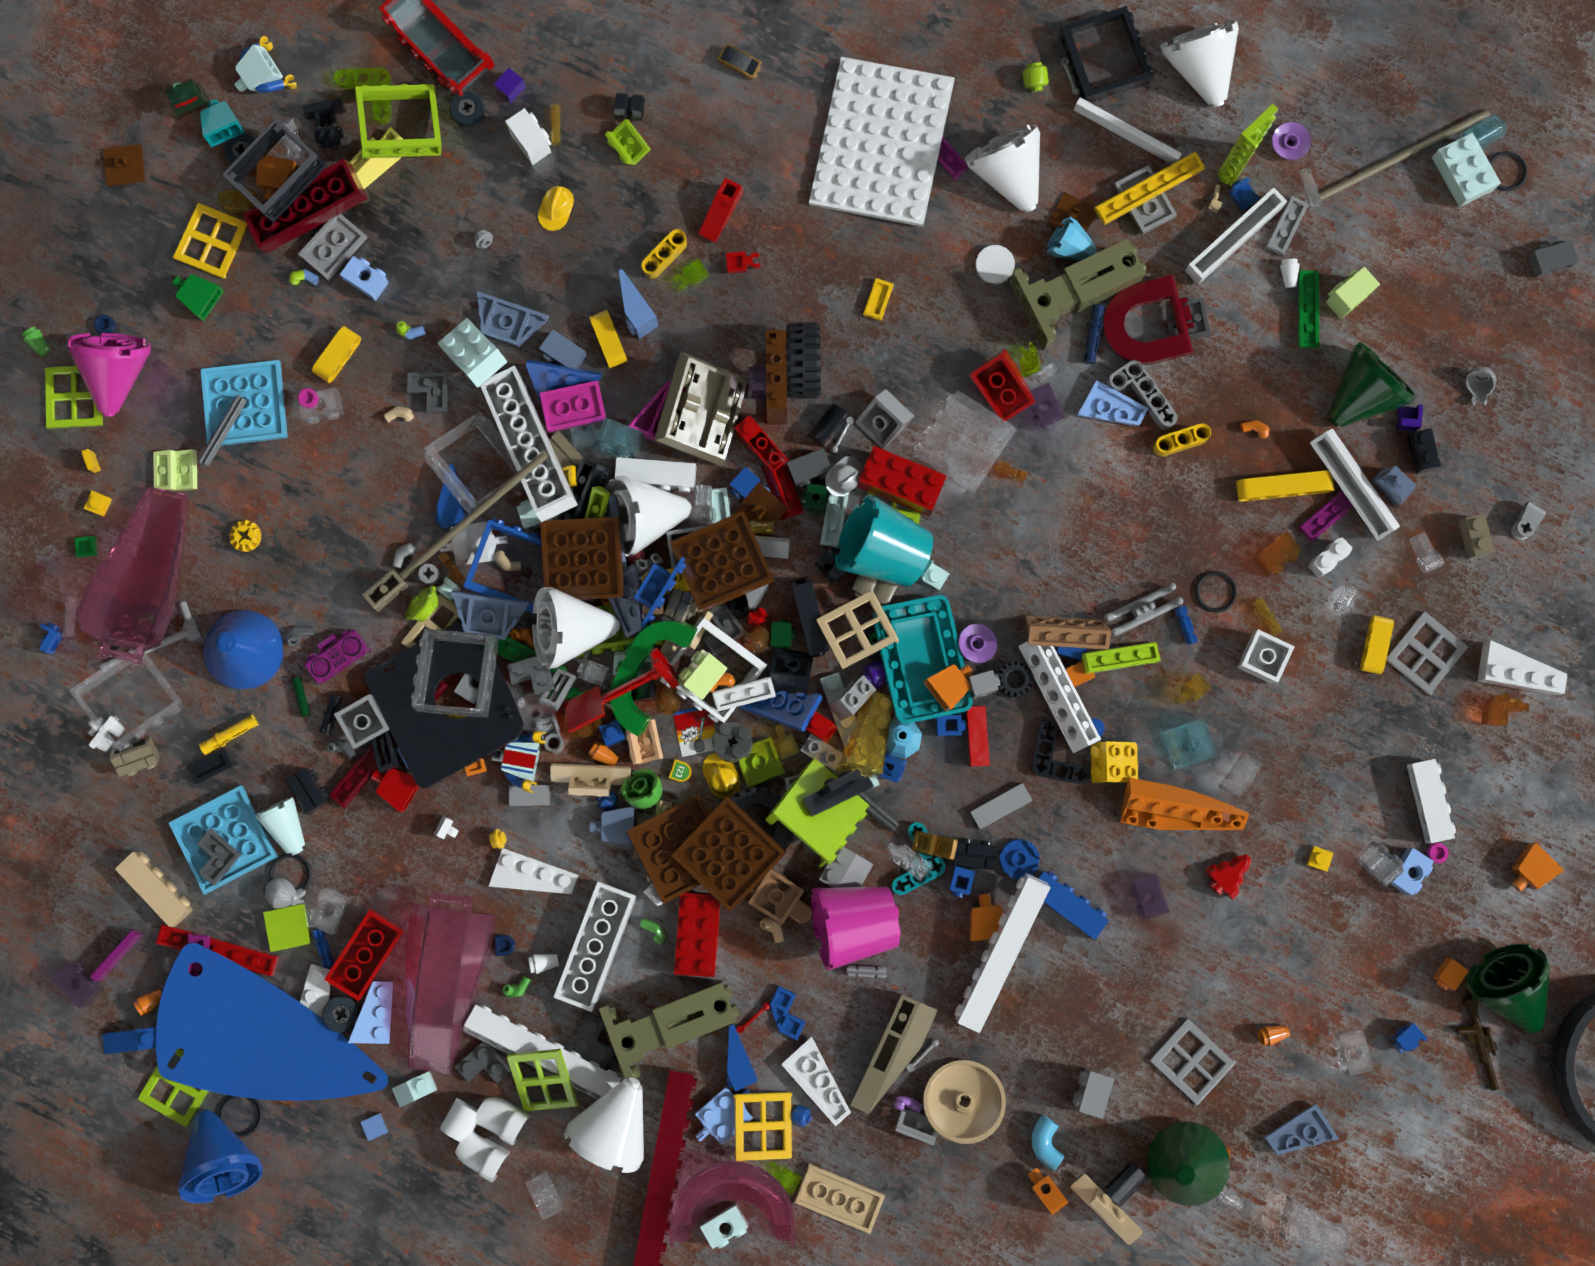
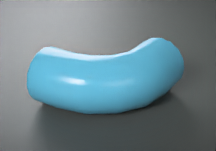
M1042 1114L1032 1132V1148L1036 1158L1046 1168L1054 1172L1064 1158V1155L1056 1150L1052 1144V1137L1059 1125Z

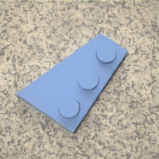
M1096 380L1077 416L1138 427L1149 408Z
M371 982L347 1043L389 1044L393 982Z

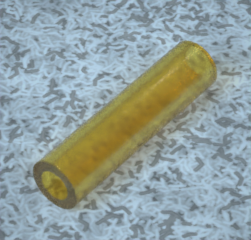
M552 105L551 145H560L561 109L559 105Z

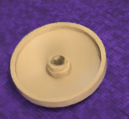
M968 1060L948 1063L939 1068L927 1083L924 1092L925 1115L931 1127L946 1140L959 1144L980 1142L996 1131L1004 1117L1006 1097L1003 1086L998 1077L989 1068L980 1063Z

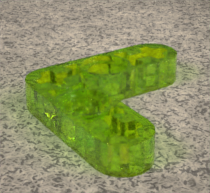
M385 68L339 69L334 74V81L342 89H355V86L362 85L392 86L391 75ZM366 74L368 76L367 81L363 83L358 82L359 75ZM381 74H384V76L386 77L383 78V81L379 80ZM345 75L348 79H345L342 83L340 79ZM373 100V117L378 124L385 125L391 121L392 100ZM380 106H383V110L385 114H387L384 115L382 119L379 117V115L381 114Z

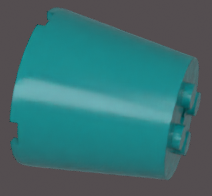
M867 495L863 497L861 505L857 504L845 522L837 547H840V552L835 556L836 566L838 569L910 587L920 578L928 564L933 548V535L873 495Z

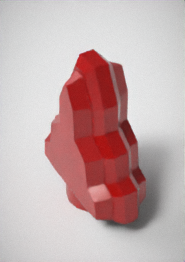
M1247 854L1235 857L1230 862L1222 861L1218 865L1212 864L1205 869V872L1211 879L1208 885L1219 896L1224 893L1234 900L1240 893L1239 887L1243 883V874L1249 869L1252 859Z

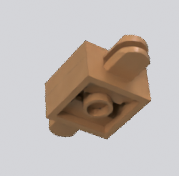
M772 869L751 890L754 894L748 903L782 925L788 916L798 923H806L811 919V908L799 900L804 890Z

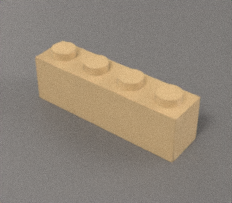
M132 852L115 870L169 927H176L193 910L189 906L191 904L185 896H180L176 892L177 887L162 877L164 874L156 866L153 868L149 863L150 859L143 852Z

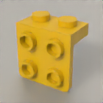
M1105 741L1091 744L1092 783L1128 782L1129 778L1138 779L1137 744L1135 742Z

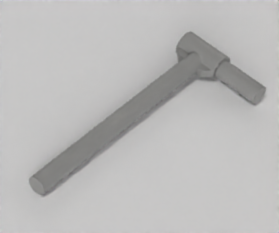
M186 601L178 604L185 621L182 631L100 664L101 670L105 671L183 638L191 642L201 639L195 619L192 618Z

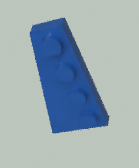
M779 691L778 693L775 692L776 697L738 706L739 709L804 732L820 704L822 696L820 694L806 695L799 692L790 694L786 691Z

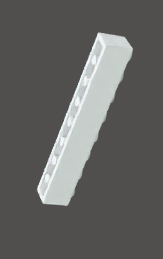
M1025 873L1024 877L1019 878L1016 885L1017 891L1008 901L1007 906L1009 908L1006 914L1003 913L1000 917L999 929L997 932H993L990 938L991 945L982 954V964L980 968L975 969L972 976L973 982L971 986H967L963 997L965 999L962 1005L959 1004L955 1011L958 1024L978 1033L981 1032L1051 888L1047 882Z
M475 1005L464 1024L463 1032L507 1054L561 1049L573 1088L597 1100L620 1083L621 1078L618 1077L616 1072L603 1070L598 1063L591 1060L588 1062L582 1059L580 1054L564 1050V1047L559 1043L553 1042L552 1044L546 1041L543 1035L539 1033L533 1034L527 1031L528 1029L525 1026L509 1022L510 1020L504 1015L499 1014L497 1016L491 1013V1009L486 1006ZM555 1059L539 1060L544 1073L550 1076L559 1075ZM533 1061L524 1062L535 1068Z

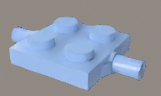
M727 1086L695 1113L704 1126L695 1135L700 1142L710 1134L723 1145L735 1134V1099L733 1098L735 1094ZM746 1089L742 1094H751V1092ZM743 1102V1123H746L753 1116L747 1111L744 1105L745 1102Z

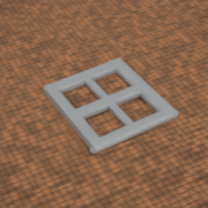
M1424 611L1390 652L1386 661L1425 693L1432 695V691L1467 650L1468 646ZM1425 623L1438 633L1428 648L1414 638ZM1442 638L1456 648L1446 662H1443L1432 653V650ZM1408 644L1421 654L1411 669L1397 659ZM1425 659L1429 660L1439 669L1429 683H1426L1415 674V671Z
M1188 1018L1149 1060L1194 1102V1106H1198L1236 1064L1235 1060L1228 1057ZM1188 1030L1203 1043L1192 1056L1177 1044ZM1172 1048L1187 1060L1176 1074L1161 1061ZM1209 1050L1224 1063L1213 1076L1198 1064ZM1194 1067L1208 1080L1197 1094L1182 1081Z

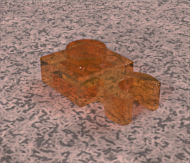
M1000 461L995 463L992 474L1025 482L1028 472L1016 470L1014 467H1010L1011 464Z
M443 551L439 554L438 557L449 570L446 573L453 582L457 581L459 584L465 582L466 578L447 553Z

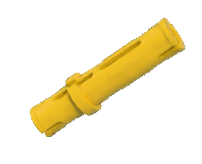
M251 714L224 731L214 733L213 737L199 744L201 751L204 755H207L220 746H226L227 742L258 726V721Z

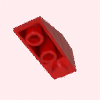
M725 177L699 231L700 236L714 243L717 242L743 195V186Z
M750 415L734 428V433L742 443L773 473L788 461L786 456Z

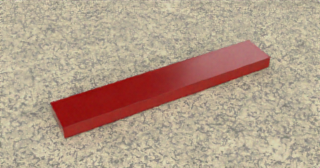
M161 924L156 944L181 951L188 943V934L198 933ZM210 937V950L250 971L273 976L279 956Z

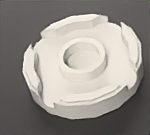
M991 245L984 248L976 260L978 276L987 283L1001 284L1006 282L1011 277L1015 268V260L1012 253L1000 245Z

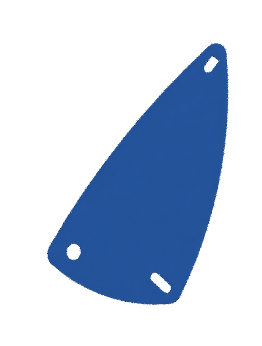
M197 943L187 944L179 953L165 983L157 1015L156 1057L158 1070L162 1077L219 1094L279 1101L323 1100L379 1091L388 1084L387 1074L353 1043H347L348 1039L343 1034L331 1031L326 1027L320 1016L278 987L239 964ZM194 962L200 963L203 967L202 973L196 977L191 976L188 972L189 965ZM182 1048L184 1050L183 1056L176 1067L170 1069L168 1062L176 1050ZM368 1071L377 1077L374 1084L363 1078L364 1072Z

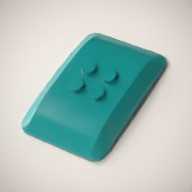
M936 595L881 606L899 639L898 643L894 642L880 650L884 673L897 720L902 723H914L969 710L973 704L970 689L951 710L945 712L923 683L924 680L953 664L959 670L964 666L949 600L943 595ZM875 611L873 613V618L877 617ZM881 622L875 623L877 641L879 642L888 636Z

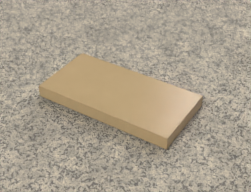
M809 1163L794 1203L870 1234L885 1194Z

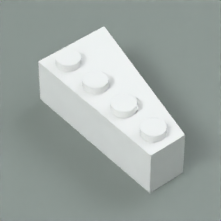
M1492 640L1483 643L1477 682L1554 696L1565 694L1566 673Z

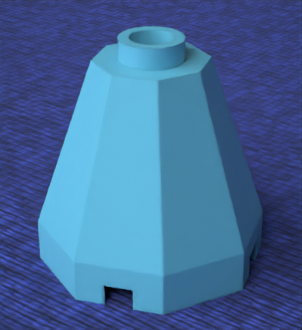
M1072 217L1065 218L1061 222L1064 226L1056 228L1047 244V248H1049L1047 253L1049 255L1074 262H1079L1097 253L1094 242L1077 220Z
M895 717L882 726L879 743L889 756L906 759L919 750L922 732L915 722L902 723ZM904 733L906 738L900 739L899 734Z

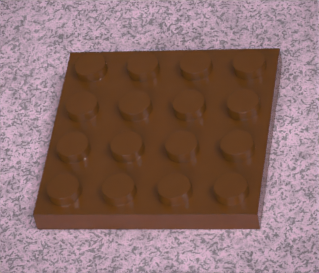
M744 511L670 542L677 561L679 562L681 557L686 558L684 563L687 565L683 570V575L700 613L774 582V578Z
M620 517L540 521L544 588L552 587L579 600L624 597Z
M699 795L626 831L662 904L701 885L671 856L709 816Z
M727 796L671 856L731 912L787 852Z

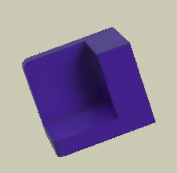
M510 68L494 83L495 87L506 95L510 103L526 87L524 80Z
M1423 405L1399 407L1396 430L1414 432L1419 430L1422 426Z

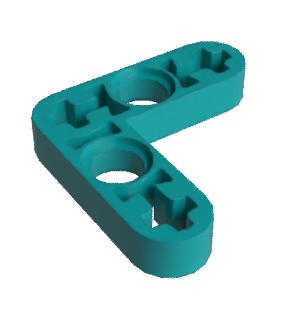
M916 822L909 826L908 835L912 843L915 835H912L914 826L917 828L921 827L923 830L921 832L928 833L922 823ZM918 852L923 864L894 879L892 882L894 893L897 895L907 894L942 875L946 867L942 857L937 856V858H934L937 864L941 863L942 865L939 868L940 872L937 873L936 870H931V867H933L931 860L928 863L925 860L933 855H924ZM915 871L923 872L924 879L922 882L918 883L913 880ZM909 875L910 881L914 886L910 888V884L906 885L903 892L900 889L896 890L897 881L900 880L903 883L907 881L905 876Z

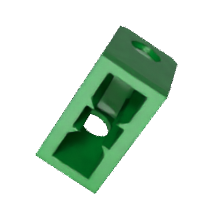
M190 274L186 280L177 276L172 283V286L179 290L176 297L202 321L206 319L224 293V290L219 285L193 274Z

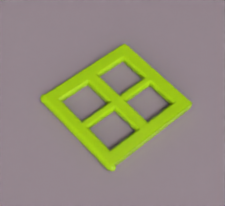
M77 366L45 367L46 428L103 426V415L98 411L95 403L94 418H77V400L92 399L89 391L77 392V374H80ZM71 374V392L54 393V375ZM55 401H71V419L55 420Z
M178 1048L174 1054L182 1057L184 1050ZM157 1065L137 1100L187 1128L208 1091L197 1090L194 1087L162 1077ZM159 1079L174 1086L165 1104L150 1096ZM179 1090L194 1098L185 1116L170 1108Z
M561 1049L507 1055L524 1111L569 1108L579 1105ZM555 1059L559 1075L544 1076L539 1060ZM533 1061L538 1077L523 1078L518 1062ZM562 1083L567 1099L552 1101L547 1085ZM541 1085L546 1101L531 1103L526 1087Z

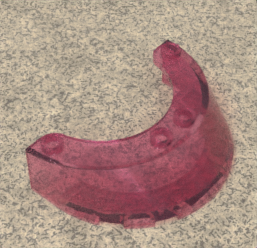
M723 1161L709 1165L688 1179L674 1201L670 1217V1247H674L675 1242H684L691 1238L695 1225L704 1211L720 1201L730 1199L743 1200L758 1207L768 1218L775 1237L781 1241H791V1246H795V1220L791 1201L779 1181L757 1165L742 1161Z

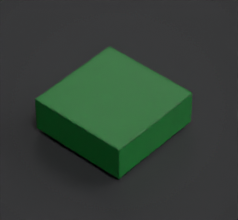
M96 536L74 538L76 558L98 556Z

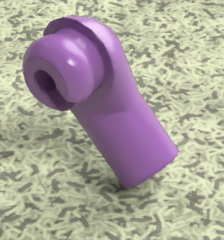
M898 1096L894 1107L902 1111L906 1106L919 1114L923 1104L911 1097Z

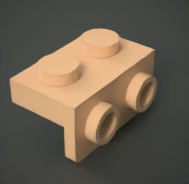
M655 719L650 720L644 733L640 736H636L628 730L625 731V737L630 748L629 756L633 764H644L663 759Z

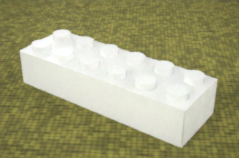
M597 882L554 998L590 1012L594 1011L637 895L602 882Z

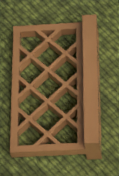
M1026 615L1028 645L1109 649L1111 629L1107 628L1105 620Z

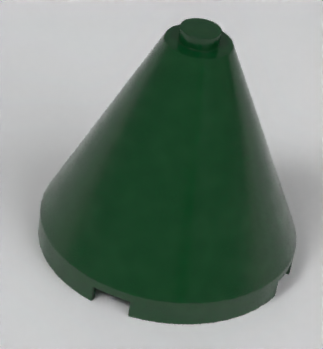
M1359 342L1353 348L1329 410L1330 418L1328 420L1335 427L1338 425L1345 427L1410 404L1417 397L1414 396L1415 393L1389 365L1387 366L1368 346Z
M1519 943L1502 946L1483 956L1485 961L1478 967L1474 964L1467 975L1466 984L1472 997L1528 1033L1541 1031L1545 1025L1550 964L1544 952L1540 948L1537 950L1532 949L1530 944Z
M1181 1121L1169 1125L1154 1137L1147 1153V1171L1154 1187L1166 1199L1180 1205L1197 1206L1211 1201L1223 1190L1230 1173V1157L1223 1141L1212 1129L1197 1122Z

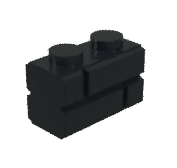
M1432 428L1415 431L1407 436L1416 474L1434 471L1441 467L1440 459L1437 457L1438 451Z
M305 767L285 779V782L304 813L310 815L328 804L330 801L327 797L330 795L324 786L320 787L317 780L319 777L313 769L310 770Z
M960 838L953 866L995 870L997 846H993L992 841L980 840V844H974L972 839Z

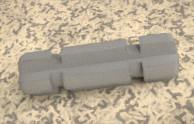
M848 965L847 976L855 977V975H858V977L874 978V976H877V978H885L886 968Z

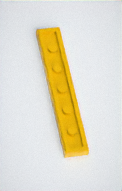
M1195 151L1101 203L1094 210L1103 225H1106L1205 169V166Z

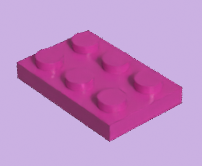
M598 381L540 393L548 433L607 420Z

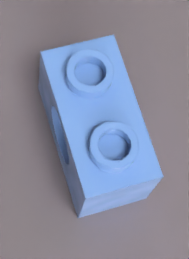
M353 256L340 273V276L344 281L376 301L389 283L385 277L386 274L379 268L375 270L369 266L370 263L362 257L357 259ZM364 274H370L367 280H361Z
M1407 848L1387 883L1406 895L1417 894L1422 888L1421 882L1423 878L1431 873L1433 869L1431 865L1434 861L1414 848ZM1411 867L1416 872L1414 878H1411L1408 874Z

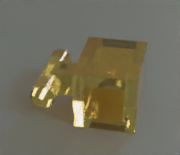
M1198 672L1179 687L1183 693L1175 698L1174 703L1181 705L1188 699L1191 702L1197 701L1212 687Z
M775 725L778 739L773 742L781 761L799 754L800 751L792 733L786 736L782 725Z

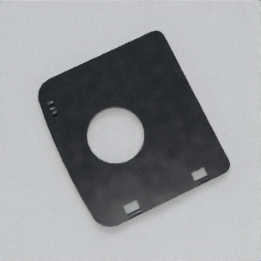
M461 621L446 627V629L424 639L391 657V659L369 669L364 675L365 682L417 785L422 789L430 788L512 743L523 732V719L495 659L480 636L465 634ZM448 633L450 639L440 644L438 638ZM394 663L396 668L385 673L383 668ZM455 673L469 674L476 679L481 689V699L478 707L471 715L462 719L445 717L439 712L435 703V692L439 683L447 676Z

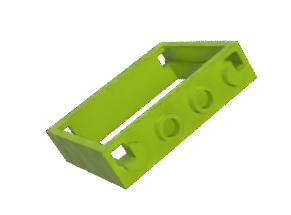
M434 84L355 86L362 158L441 156L442 143ZM429 99L434 138L367 141L363 101Z

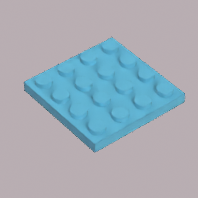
M279 360L201 369L207 444L237 395L245 398L246 404L221 446L288 438L282 370Z
M242 785L169 822L204 895L278 857L263 825L257 820L255 816L257 813ZM210 828L214 829L242 854L216 886H213L198 873L211 858L207 852L197 845Z

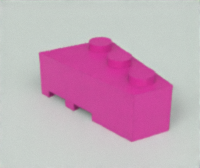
M670 380L664 383L625 430L662 445V443L654 441L670 388ZM684 387L682 392H685L687 388Z

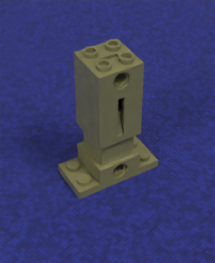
M1126 239L1065 268L1061 276L1046 283L1044 279H1041L1029 285V277L1026 272H1022L1021 268L1013 271L1009 283L1043 350L1051 348L1056 338V331L1053 325L1057 323L1060 316L1076 310L1078 314L1092 307L1093 304H1099L1115 296L1121 290L1131 285L1141 283L1146 274V266L1142 260H1139L1134 243H1130L1129 239Z
M723 981L658 1006L653 1009V1014L635 1021L633 1017L617 1023L619 1016L616 1008L611 1007V1004L601 1007L599 1011L625 1079L632 1077L639 1081L640 1071L637 1064L633 1065V1063L644 1059L647 1055L646 1052L664 1045L669 1049L737 1022V1016L740 1014L736 1003L732 1004L729 998L732 996L729 985H724ZM715 1001H724L725 1009L718 1010L715 1007ZM624 1037H631L633 1040V1045H626L624 1042Z

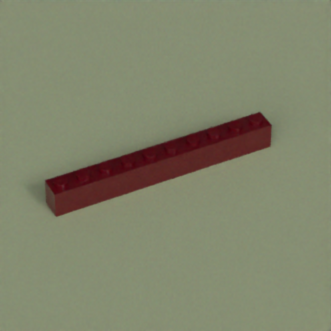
M670 1069L634 1266L664 1265L660 1263L661 1255L665 1256L667 1243H664L665 1234L669 1235L671 1222H668V1216L673 1214L675 1202L671 1200L672 1194H677L679 1181H675L676 1173H680L682 1167V1160H679L680 1152H684L686 1145L683 1134L684 1131L688 1132L690 1119L686 1118L688 1111H692L694 1099H691L690 1096L691 1091L696 1090L698 1080L694 1078L695 1073L677 1069Z

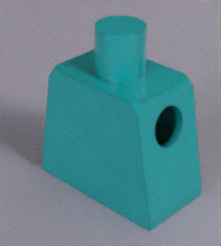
M211 100L208 102L209 108L200 112L202 134L211 147L245 133L225 101L219 103L218 100Z

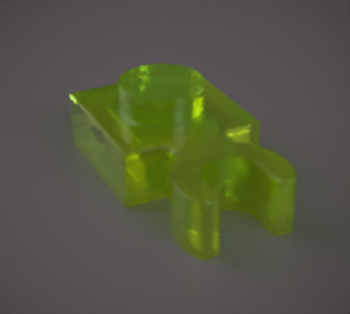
M697 259L682 268L685 274L675 275L673 281L674 283L678 280L683 281V284L678 287L679 291H682L689 282L692 286H695L710 276L700 259Z
M1032 342L1029 343L1030 347L1028 350L1023 346L1020 347L1023 357L1019 358L1020 372L1024 378L1042 370L1040 355L1037 353V349Z
M771 1161L770 1165L775 1168V1171L773 1173L765 1171L764 1175L768 1178H776L777 1180L774 1185L792 1196L802 1176L786 1166L781 1171L778 1165Z

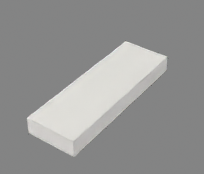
M771 676L712 692L717 712L776 697Z

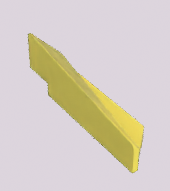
M391 127L381 138V140L403 139ZM360 150L349 163L353 165L365 189L402 157L362 158Z

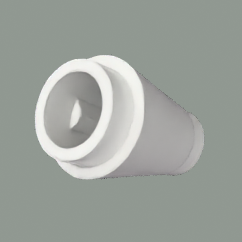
M1281 260L1282 265H1280L1285 288L1297 287L1300 266L1298 260Z
M533 954L532 957H528L531 973L536 972V974L559 966L557 954Z

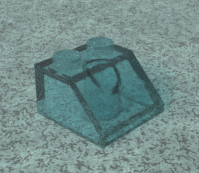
M1205 718L1163 732L1176 770L1218 756Z

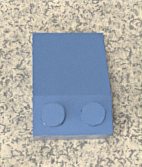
M621 269L619 270V277L627 318L625 321L626 327L632 336L637 335L641 339L658 327L657 318Z

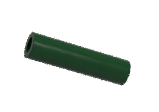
M302 677L292 678L300 717L310 716Z

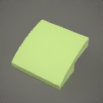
M196 450L153 452L154 491L197 489Z

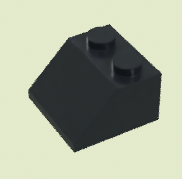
M775 648L769 674L774 691L777 693L779 691H786L790 694L799 692L807 695L814 655L810 656L809 653Z

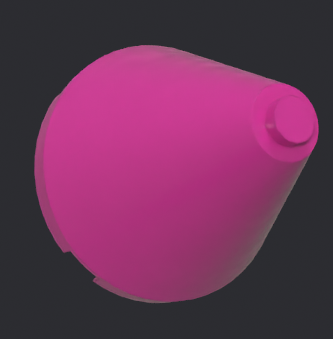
M84 333L68 338V350L98 411L103 416H115V413L120 411L151 353V342H148L147 346L145 345L144 338L116 333H101V336L91 337L90 333Z

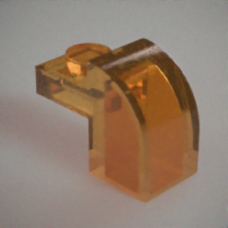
M1510 693L1494 696L1483 707L1481 725L1507 726L1509 712H1528L1529 703H1522V699H1510L1509 701Z

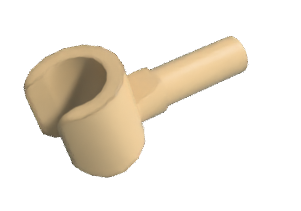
M1216 185L1213 199L1208 207L1209 210L1215 213L1218 212L1222 205V202L1217 200L1220 185Z

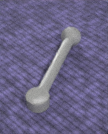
M1063 58L1061 60V65L1064 66L1066 69L1068 78L1073 88L1072 94L1078 95L1080 91L1078 88H1076L1075 82L1068 66L1069 60L1067 58Z
M852 417L846 418V425L835 445L830 449L832 453L838 452V446L849 425H852L854 422Z
M933 1039L925 1051L912 1064L907 1065V1071H914L916 1064L933 1047H937L939 1041Z

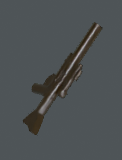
M1471 997L1468 1000L1462 1001V1004L1469 1011L1472 1024L1470 1026L1457 1027L1456 1032L1457 1035H1466L1468 1042L1475 1044L1480 1063L1484 1064L1491 1091L1498 1090L1499 1086L1489 1054L1492 1052L1493 1056H1495L1498 1046L1496 1042H1493L1490 1027L1484 1028L1487 1036H1484L1478 1014V1001Z

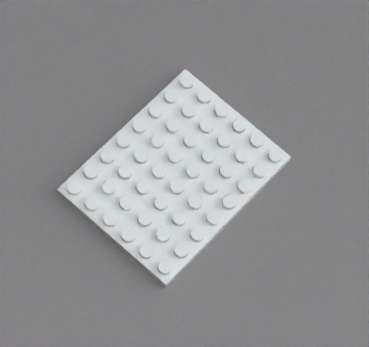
M841 57L809 205L923 227L955 78Z

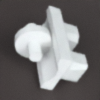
M115 715L110 716L103 726L101 725L105 720L101 717L97 722L90 720L88 724L92 728L88 734L94 736L97 731L98 733L89 746L93 749L98 748L108 752L114 744L106 738L108 733L111 732L119 737L125 730V727L118 722L119 718Z

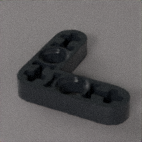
M1052 719L1043 720L1038 728L1031 765L1032 772L1040 777L1074 784L1086 783L1090 777L1086 767L1052 760L1058 726ZM1047 723H1051L1050 726L1053 727V730L1049 731L1048 737H1052V741L1047 738H1040L1041 735L1045 736L1046 729H1043V726L1047 725ZM1041 742H1047L1050 745L1048 753H1042L1039 750ZM1037 754L1042 757H1049L1048 760L1044 759L1043 766H1046V770H1042L1041 773L1038 772V768H1035L1041 761V758H1037ZM1059 765L1064 766L1066 769V774L1063 777L1055 774V768ZM1070 767L1073 768L1071 772L1075 773L1081 769L1082 773L1085 774V778H1081V781H1079L1077 776L1071 775V779H1068Z

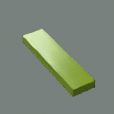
M1157 642L1089 652L1081 655L1086 674L1161 661Z

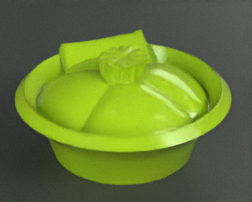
M435 586L425 588L412 598L405 614L406 620L423 622L434 612L438 606V595Z

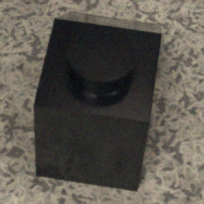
M654 679L632 690L631 694L634 703L657 700Z

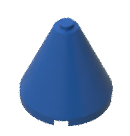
M250 610L230 612L219 618L207 632L203 645L204 662L210 674L225 686L239 690L260 687L270 681L280 669L284 658L282 634L272 620L258 612Z
M202 1110L194 1118L178 1183L181 1199L189 1203L214 1202L213 1196L224 1193L226 1198L232 1197L253 1186L263 1175L261 1160L213 1111Z

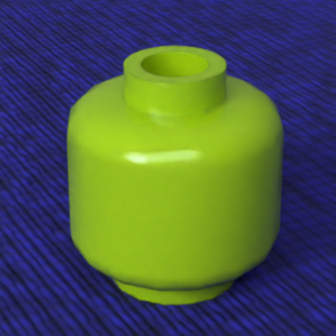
M1042 62L1027 64V68L1023 69L1024 87L1031 89V92L1043 91V87L1049 83L1047 67L1042 65Z

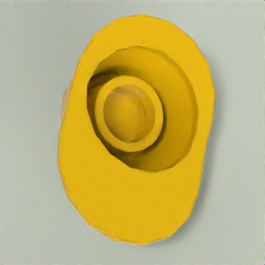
M556 186L550 188L545 193L538 212L539 223L543 228L549 231H556L566 225L574 203L573 194L569 189Z
M716 753L709 755L703 762L702 768L707 784L716 797L725 799L728 796L730 798L740 790L741 785L734 763L721 760Z

